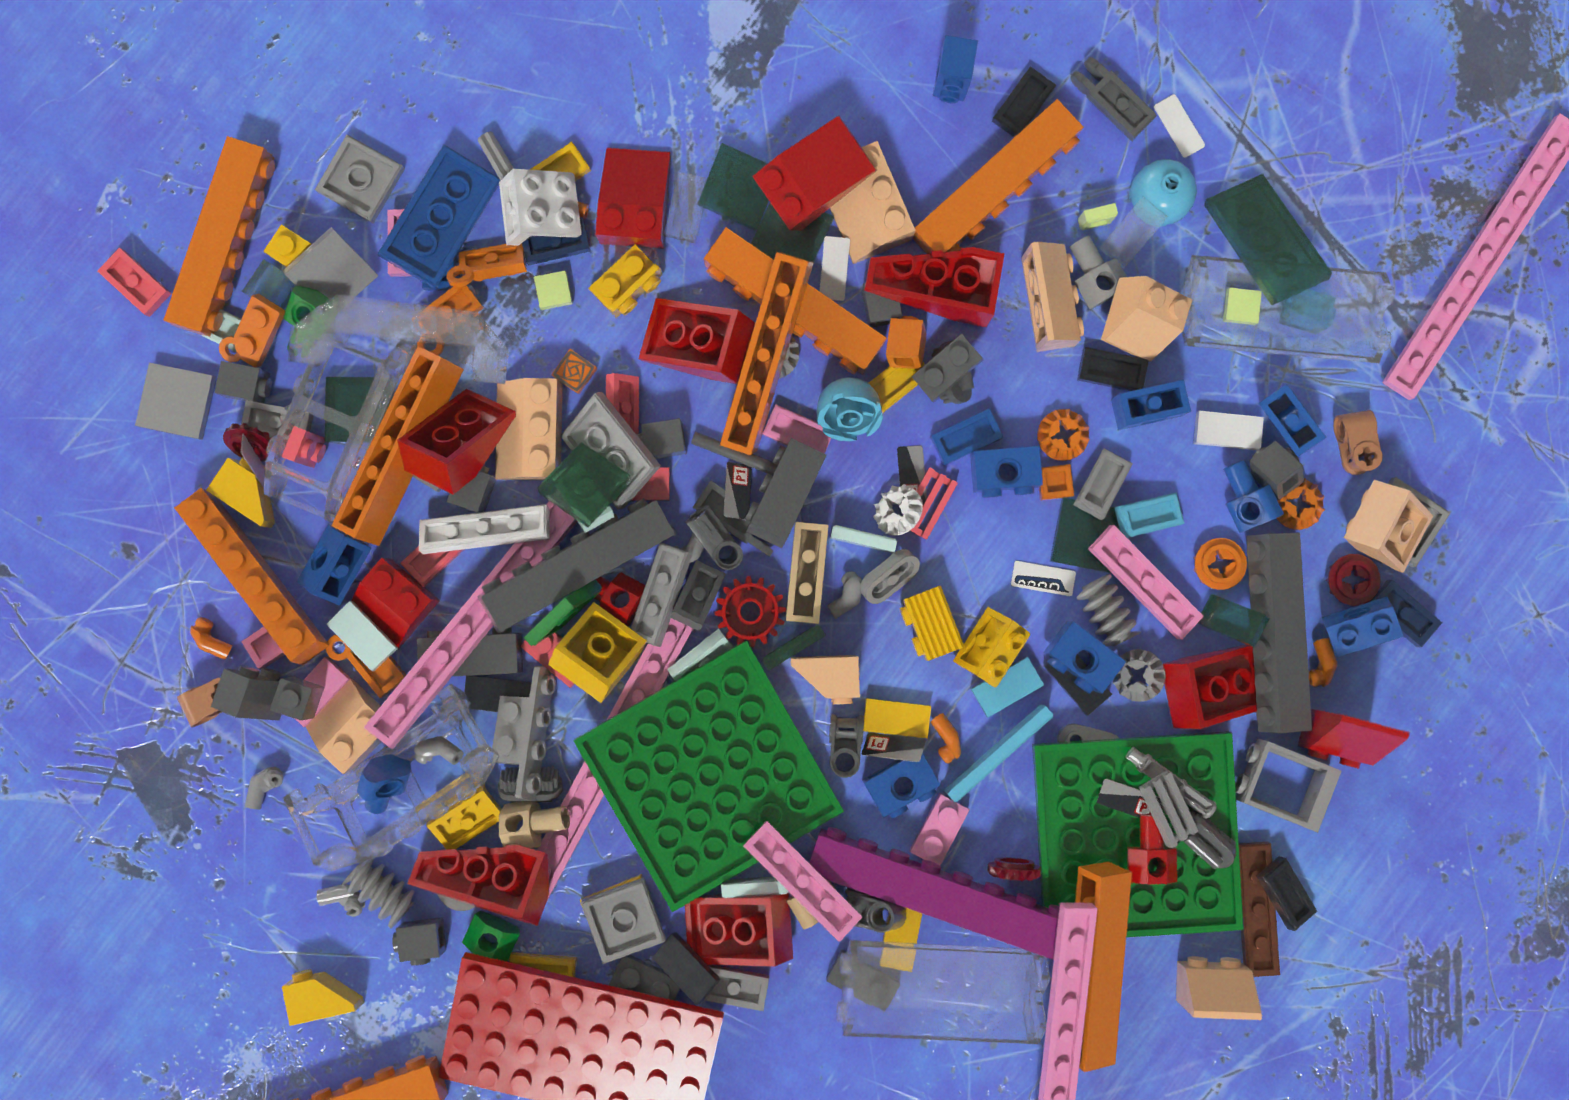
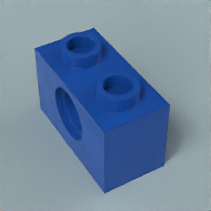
M945 35L938 60L933 91L934 97H940L939 99L946 103H957L958 101L965 100L973 76L978 40Z
M1184 380L1120 393L1111 399L1118 430L1173 419L1191 412Z
M1288 384L1258 403L1297 457L1327 438Z
M1040 446L973 451L970 454L973 493L982 492V498L1002 496V490H1014L1015 495L1034 494V488L1043 485ZM1002 464H1007L1013 468L1014 477L1012 481H1005L999 476V467Z
M328 524L300 574L297 583L312 595L340 606L367 558L371 547Z
M1387 596L1322 617L1337 658L1404 637L1394 608Z
M1067 621L1044 651L1050 657L1048 663L1062 674L1066 670L1076 677L1074 683L1089 694L1092 691L1103 694L1126 663L1125 660L1074 621ZM1084 650L1088 653L1090 661L1085 668L1080 669L1076 665L1075 658L1080 651Z
M923 753L919 762L896 760L862 780L883 818L890 815L891 819L905 813L908 810L907 804L918 799L919 802H923L933 797L937 793L935 788L941 786ZM900 777H907L911 780V788L904 794L897 793L894 790V783Z

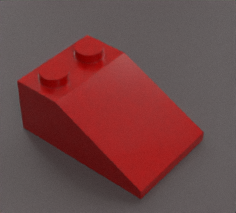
M837 116L776 156L752 177L788 229L793 231L803 230L875 173L877 169L842 118Z
M606 148L595 232L600 244L633 246L636 244L638 247L664 249L671 152Z
M656 298L638 359L702 378L738 384L755 322L737 309Z
M465 389L397 440L404 471L454 495L477 476L516 417L515 410L469 389Z
M1253 643L1163 663L1166 674L1164 684L1173 728L1203 729L1257 711Z
M1311 709L1312 730L1301 731L1298 746L1308 748L1307 755L1324 760H1328L1329 754L1340 757L1339 764L1359 769L1361 763L1375 765L1408 740L1410 732L1342 714Z
M789 892L782 895L724 898L722 894L703 895L685 905L687 944L707 965L775 967L792 960L790 906L786 902L789 899Z

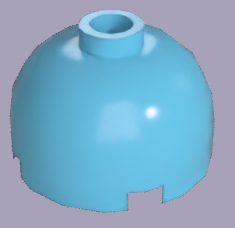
M1172 159L1156 160L1143 167L1133 179L1129 191V198L1132 200L1136 216L1146 224L1157 227L1182 220L1193 207L1197 194L1196 179L1189 168L1181 162Z
M849 377L838 379L828 384L819 396L817 422L818 425L822 426L823 433L830 438L839 441L857 440L856 435L866 433L868 437L881 425L883 414L878 393L866 381Z

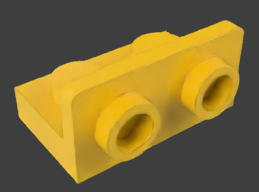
M635 244L588 289L617 318L620 314L624 316L629 314L638 304L636 299L644 292L647 294L652 292L660 284V277L663 274L661 268L656 263L654 264Z
M987 607L966 639L965 647L959 650L953 662L996 688L1028 640L1030 633L1014 620Z
M479 775L473 780L468 779L462 782L454 792L445 798L440 797L434 800L426 810V825L446 850L457 849L498 823L502 808L487 791L485 780Z

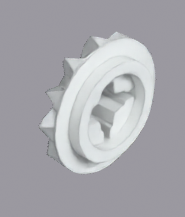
M903 484L900 487L891 486L890 491L881 493L882 498L880 502L874 504L876 514L873 518L876 520L878 528L894 536L905 534L913 529L918 523L923 510L922 499L918 492ZM893 503L900 505L903 516L894 513L892 509Z

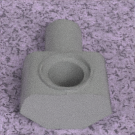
M1086 236L1072 244L1069 248L1084 272V275L1075 280L1074 283L1088 308L1092 310L1112 299L1119 278L1127 276L1117 258L1104 262L1090 236ZM1096 278H1106L1109 281L1110 289H1100L1097 286Z

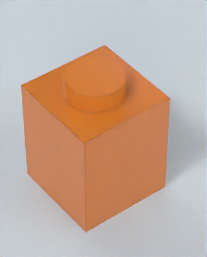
M902 316L900 319L891 318L886 348V357L890 367L922 368L927 336L923 320L913 316Z

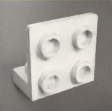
M512 169L499 182L506 245L519 246L530 236L577 238L581 235L575 176L572 172Z

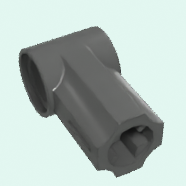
M709 505L699 508L690 515L685 523L709 553L711 559L720 568L725 570H732L738 567L743 559V551ZM728 545L732 546V554L726 559H719L721 548Z

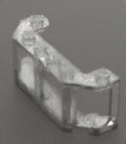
M335 295L326 299L290 328L288 362L321 363L325 361L332 352L334 333L460 347L459 364L472 366L475 374L474 382L506 384L508 349L478 312Z
M341 314L319 337L317 343L310 347L306 358L308 362L303 375H299L294 383L293 392L295 394L290 405H287L281 413L280 423L282 424L277 436H273L268 443V456L265 462L264 495L289 503L333 523L375 436L400 375H404L408 361L411 360L417 345L407 340L393 337L355 321L347 315ZM355 327L396 344V346L389 354L380 355L349 342V339ZM334 347L374 363L377 366V373L359 414L355 417L311 400ZM306 412L343 427L349 432V438L328 482H322L283 465L285 458L282 457L292 429L294 426L300 427ZM288 479L322 493L326 499L325 512L284 495L283 491Z
M450 684L437 694L443 705L434 704L431 706L434 714L408 731L394 749L386 746L329 786L321 783L314 786L316 791L307 797H303L301 791L297 788L283 797L314 866L333 871L384 856L393 849V845L404 838L414 836L421 830V826L432 819L442 817L448 812L449 807L460 800L470 798L476 793L477 788L485 784L500 756L485 741L468 709L471 703L463 691ZM463 719L478 745L475 749L463 730ZM450 735H455L465 753L460 765L466 773L426 799L411 770L405 791L414 808L368 839L352 804L355 799L360 797L357 793L361 772L369 761L375 757L393 754L410 761L411 764L415 759L414 748L421 740L438 736L447 738ZM335 809L352 845L348 843L337 844L320 854L302 815L306 816Z

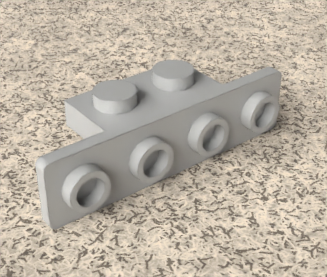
M534 666L530 697L500 696L490 762L498 764L519 765L515 797L527 801H536V794L541 789L542 779L539 773L541 772L542 760L546 755L545 738L547 727L551 721V696L556 687L554 674L549 671L550 669L543 666Z

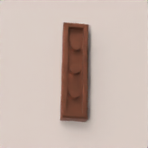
M1239 843L1243 930H1241L1243 964L1252 970L1253 977L1280 975L1276 909L1256 877L1257 874L1272 862L1271 843Z

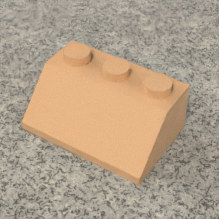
M878 141L862 147L877 171L830 207L841 237L850 239L849 256L853 264L911 241L916 231Z
M1032 242L1021 257L1036 351L1041 352L1073 347L1081 341L1080 337L1084 335V325L1082 318L1077 317L1075 305L1079 302L1076 285L1071 284L1070 273L1073 272L1072 256L1070 253L1066 254L1065 244Z
M521 378L497 383V403L515 410L516 417L496 446V480H552V478L561 474L562 438L560 436L562 434L563 384L557 378Z

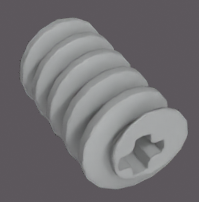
M1107 574L1083 586V591L1076 597L1077 600L1088 599L1089 602L1083 608V611L1095 612L1089 622L1090 624L1101 623L1095 634L1107 635V638L1102 642L1105 646L1118 645L1141 633V631H1130L1137 624L1135 619L1124 620L1131 612L1128 607L1118 608L1124 601L1123 596L1112 597L1118 587L1116 584L1106 585L1112 577L1111 574Z
M372 855L359 863L342 885L351 881L348 888V893L350 894L361 890L358 897L360 903L371 898L368 906L369 911L372 912L381 907L378 915L380 920L391 915L388 927L392 929L413 906L414 903L411 900L415 891L412 889L402 894L401 891L405 883L401 881L393 886L391 884L395 875L393 872L382 877L381 874L385 865L381 864L373 869L371 865L375 857Z

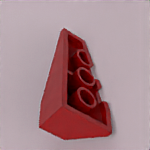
M967 247L961 248L960 251L943 252L938 250L922 255L899 254L871 257L864 291L953 321L987 327L995 313L1005 253Z
M517 844L498 848L477 847V849L423 851L418 854L407 884L538 926L549 896L548 854Z

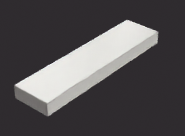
M546 504L423 519L419 523V551L422 554L550 539L549 508Z

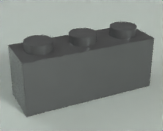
M793 438L790 439L787 448L780 445L772 462L778 465L773 476L768 473L766 474L759 489L760 492L764 493L760 504L753 501L745 518L751 522L747 532L782 548L827 455Z
M512 627L502 632H497L495 628H492V635L484 636L453 676L523 672L522 648L520 647L522 645V634L512 633ZM427 631V638H417L418 660L442 631Z

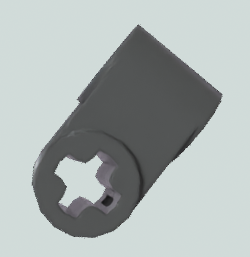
M830 714L829 762L831 769L839 777H851L859 770L861 745L863 742V715H858L857 718L837 717L836 714ZM840 727H842V728H854V730H853V731H846V730H839V728H840ZM841 753H849L853 757V766L848 771H840L836 767V758Z
M849 887L845 888L846 901L862 916L855 927H863L884 933L898 929L905 923V907ZM884 908H886L891 915V920L889 924L886 923L883 919Z

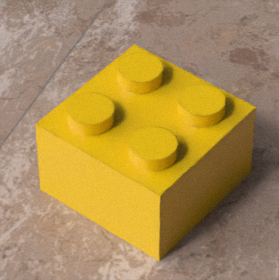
M593 602L554 648L548 665L602 703L638 659L647 640Z

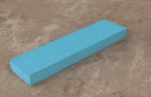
M1040 704L948 785L944 791L954 802H958L1052 719L1053 713L1045 705Z

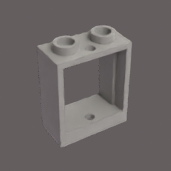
M1257 738L1256 743L1251 744L1247 751L1246 761L1248 763L1244 774H1240L1235 782L1236 800L1318 833L1341 770ZM1268 752L1315 770L1298 815L1251 797Z

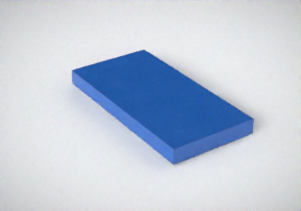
M443 145L380 248L378 256L436 290L501 180L448 146Z

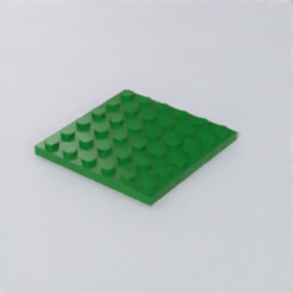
M746 640L573 740L672 912L756 864L758 861L743 845L766 821L790 844L844 812Z
M1231 732L1032 744L1042 906L1049 908L1050 904L1060 906V903H1075L1079 866L1111 862L1128 870L1127 847H1140V818L1097 803V799L1105 779L1140 790V786L1152 779L1145 773L1139 772L1136 765L1126 758L1127 752L1134 747L1145 755L1150 754L1152 759L1181 780H1186L1188 785L1206 798L1216 802V810L1208 819L1236 842V857L1231 866L1213 869L1186 843L1178 841V845L1174 847L1177 848V882L1170 884L1131 883L1126 938L1243 930L1233 737ZM1154 787L1152 790H1153L1155 796H1158V797H1159V795H1158V793H1157V791H1156V789H1155V787ZM1186 804L1190 812H1191L1192 810H1195V809H1193L1192 807H1190L1188 804ZM1162 808V811H1163V813H1164V815H1165V818H1166V820H1167V822H1168V824H1169V826H1170V828H1171V830H1172V832H1173V834H1174V833H1175V830H1174V828H1173V825H1172V823H1171V821H1170L1168 815L1165 814V812H1164V810H1163V808ZM1156 857L1152 858L1148 863L1149 873H1153L1158 866Z

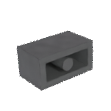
M240 665L238 670L224 668L211 707L236 718L280 721L282 714L271 711L270 707L280 681L281 673L268 668H261V671L244 665Z

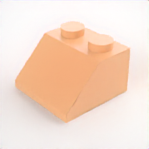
M1148 276L1121 277L1118 280L1101 340L1138 358L1151 362L1184 330L1192 299Z
M1374 480L1370 488L1363 494L1361 505L1355 517L1347 524L1344 538L1356 550L1396 571L1404 573L1433 515L1410 490Z
M858 656L791 657V666L826 699L831 698L832 704H853L852 698L860 697Z
M350 679L306 726L318 751L342 774L354 771L382 742L364 728L381 705L358 683Z
M1190 956L1187 961H1177L1176 1001L1193 1018L1262 1020V1012L1252 970L1241 963L1240 959L1223 957L1220 958V962H1208L1207 958Z

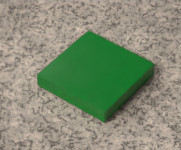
M593 580L566 596L524 639L530 646H535L563 628L602 591V586L596 580Z

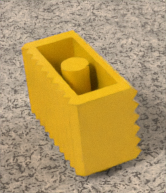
M941 585L902 600L904 606L899 608L905 625H912L916 637L911 638L918 657L923 655L926 661H930L965 647Z

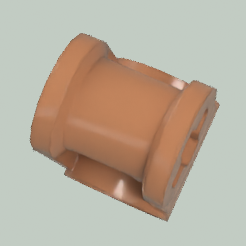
M1371 410L1336 415L1333 428L1338 441L1343 469L1351 475H1360L1376 469L1382 462V452L1374 413ZM1358 456L1364 457L1365 461H1359Z
M220 678L213 679L177 697L190 727L201 725L222 713V711L211 707Z

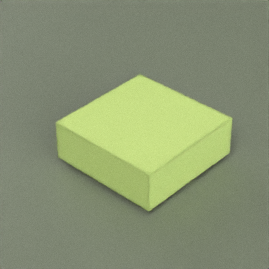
M1116 203L1084 210L1078 218L1080 230L1110 224L1118 215Z
M566 271L534 276L541 310L573 304Z
M1228 288L1226 290L1223 322L1248 325L1258 324L1262 291Z

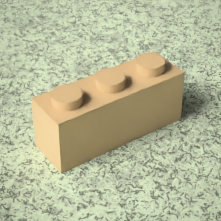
M795 522L785 621L819 624L829 525Z

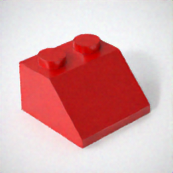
M382 557L359 583L351 600L398 647L397 650L400 649L440 602L427 588L422 587L414 577L394 560Z

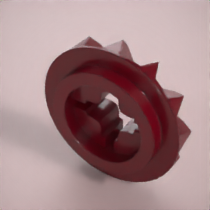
M232 423L223 434L225 445L241 458L243 457L241 453L242 434L245 435L261 462L271 460L276 454L277 442L269 438L268 432L260 431L258 426L254 428L250 427L247 423L242 425Z
M1348 554L1339 557L1329 567L1330 572L1326 581L1329 583L1330 594L1334 595L1339 600V603L1359 606L1368 603L1376 596L1380 588V573L1375 563L1368 557L1360 554ZM1351 571H1353L1354 576L1365 578V581L1354 584V589H1352L1351 584L1342 581V578L1351 576Z
M1002 857L995 858V862L988 863L989 874L1000 879L1032 881L1041 877V867L1035 865V862L1032 860Z

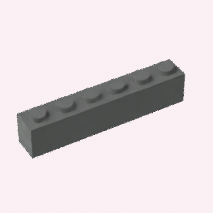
M645 498L627 507L630 513L620 518L614 514L613 518L600 525L601 528L591 534L589 531L586 533L582 531L571 537L572 544L561 550L559 545L542 553L543 560L531 566L528 561L513 569L511 572L514 576L502 582L500 578H497L482 586L481 588L484 593L477 597L496 631L502 632L675 535L657 500L647 503Z
M1300 533L1247 536V556L1258 732L1290 733L1311 731L1312 719Z

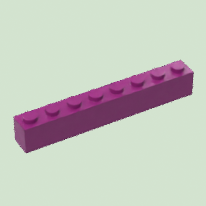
M828 827V830L821 828L809 864L824 879L1054 960L1060 906L1050 904L1049 908L1036 904L1037 900L1026 894L1018 893L1016 897L1005 893V889L997 884L986 882L985 885L973 882V877L966 873L954 871L953 874L942 871L941 866L932 861L922 860V863L910 860V855L903 851L891 849L888 852L879 849L878 844L869 839L860 838L859 841L846 837L847 833L840 829Z

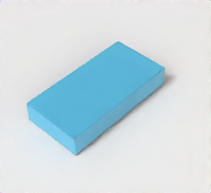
M1177 492L1114 507L1119 529L1127 538L1184 524Z
M1025 657L1010 666L996 688L983 681L972 687L971 691L986 717H990L1041 688L1044 684L1029 657Z

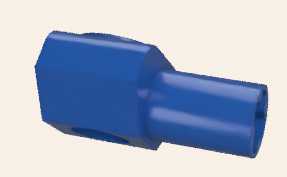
M1245 459L1223 469L1237 497L1227 502L1226 506L1239 533L1267 523L1284 514L1270 484L1258 488ZM1251 502L1258 505L1260 514H1256L1251 509Z
M393 754L375 757L369 761L361 772L357 793L365 801L367 811L373 814H381L387 809L390 797L405 792L411 772L410 761Z

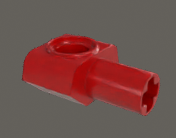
M619 572L612 581L601 576L595 580L602 586V591L594 599L600 601L599 606L629 627L635 618L645 585L622 572ZM623 593L629 594L628 604L623 608H617L615 600L618 595Z
M1140 814V847H1127L1128 871L1132 872L1131 883L1170 884L1177 882V848L1164 846V840L1151 814ZM1156 857L1158 866L1153 873H1149L1148 863L1152 858Z

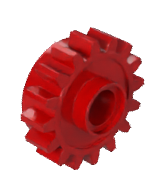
M747 576L746 584L742 585L737 579H734L735 588L731 590L724 587L723 591L727 595L726 598H717L716 602L723 605L722 610L715 611L716 616L723 617V621L717 626L719 629L728 628L727 639L734 635L737 636V645L746 639L749 640L750 647H754L756 639L759 638L765 645L768 643L766 637L768 633L773 636L778 635L774 628L775 624L784 625L785 623L782 619L778 618L779 613L786 611L785 607H778L777 604L783 596L782 594L776 596L772 594L775 589L774 584L767 588L763 587L764 578L760 577L757 584L752 583L751 576ZM747 602H754L760 608V615L754 621H747L742 617L741 609Z

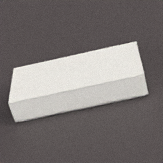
M1198 411L1196 412L1193 444L1259 450L1262 444L1264 417Z

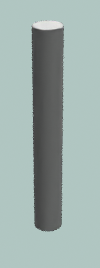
M698 432L694 433L691 441L693 445L772 476L778 465L772 463V461L754 454L748 455L720 446L721 441Z

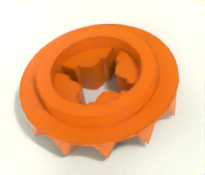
M1070 409L1055 410L1046 415L1041 421L1037 432L1038 443L1042 451L1050 458L1059 461L1071 460L1084 452L1090 440L1089 426L1083 420L1082 415ZM1060 423L1061 426H1064L1065 430H1076L1075 433L1068 437V446L1063 439H1051V437L1060 432Z
M1304 478L1302 484L1278 501L1284 514L1276 519L1290 529H1307L1319 522L1321 514L1325 511L1323 507L1325 496L1321 494L1317 484ZM1301 494L1302 501L1310 505V507L1302 508L1297 513L1296 506L1287 500L1297 499Z
M1211 539L1202 544L1194 556V572L1197 573L1201 583L1212 589L1225 590L1232 588L1245 575L1247 568L1245 553L1237 543L1230 539ZM1216 555H1219L1220 559L1232 560V562L1223 566L1222 573H1220L1219 569L1208 568V565L1216 561Z

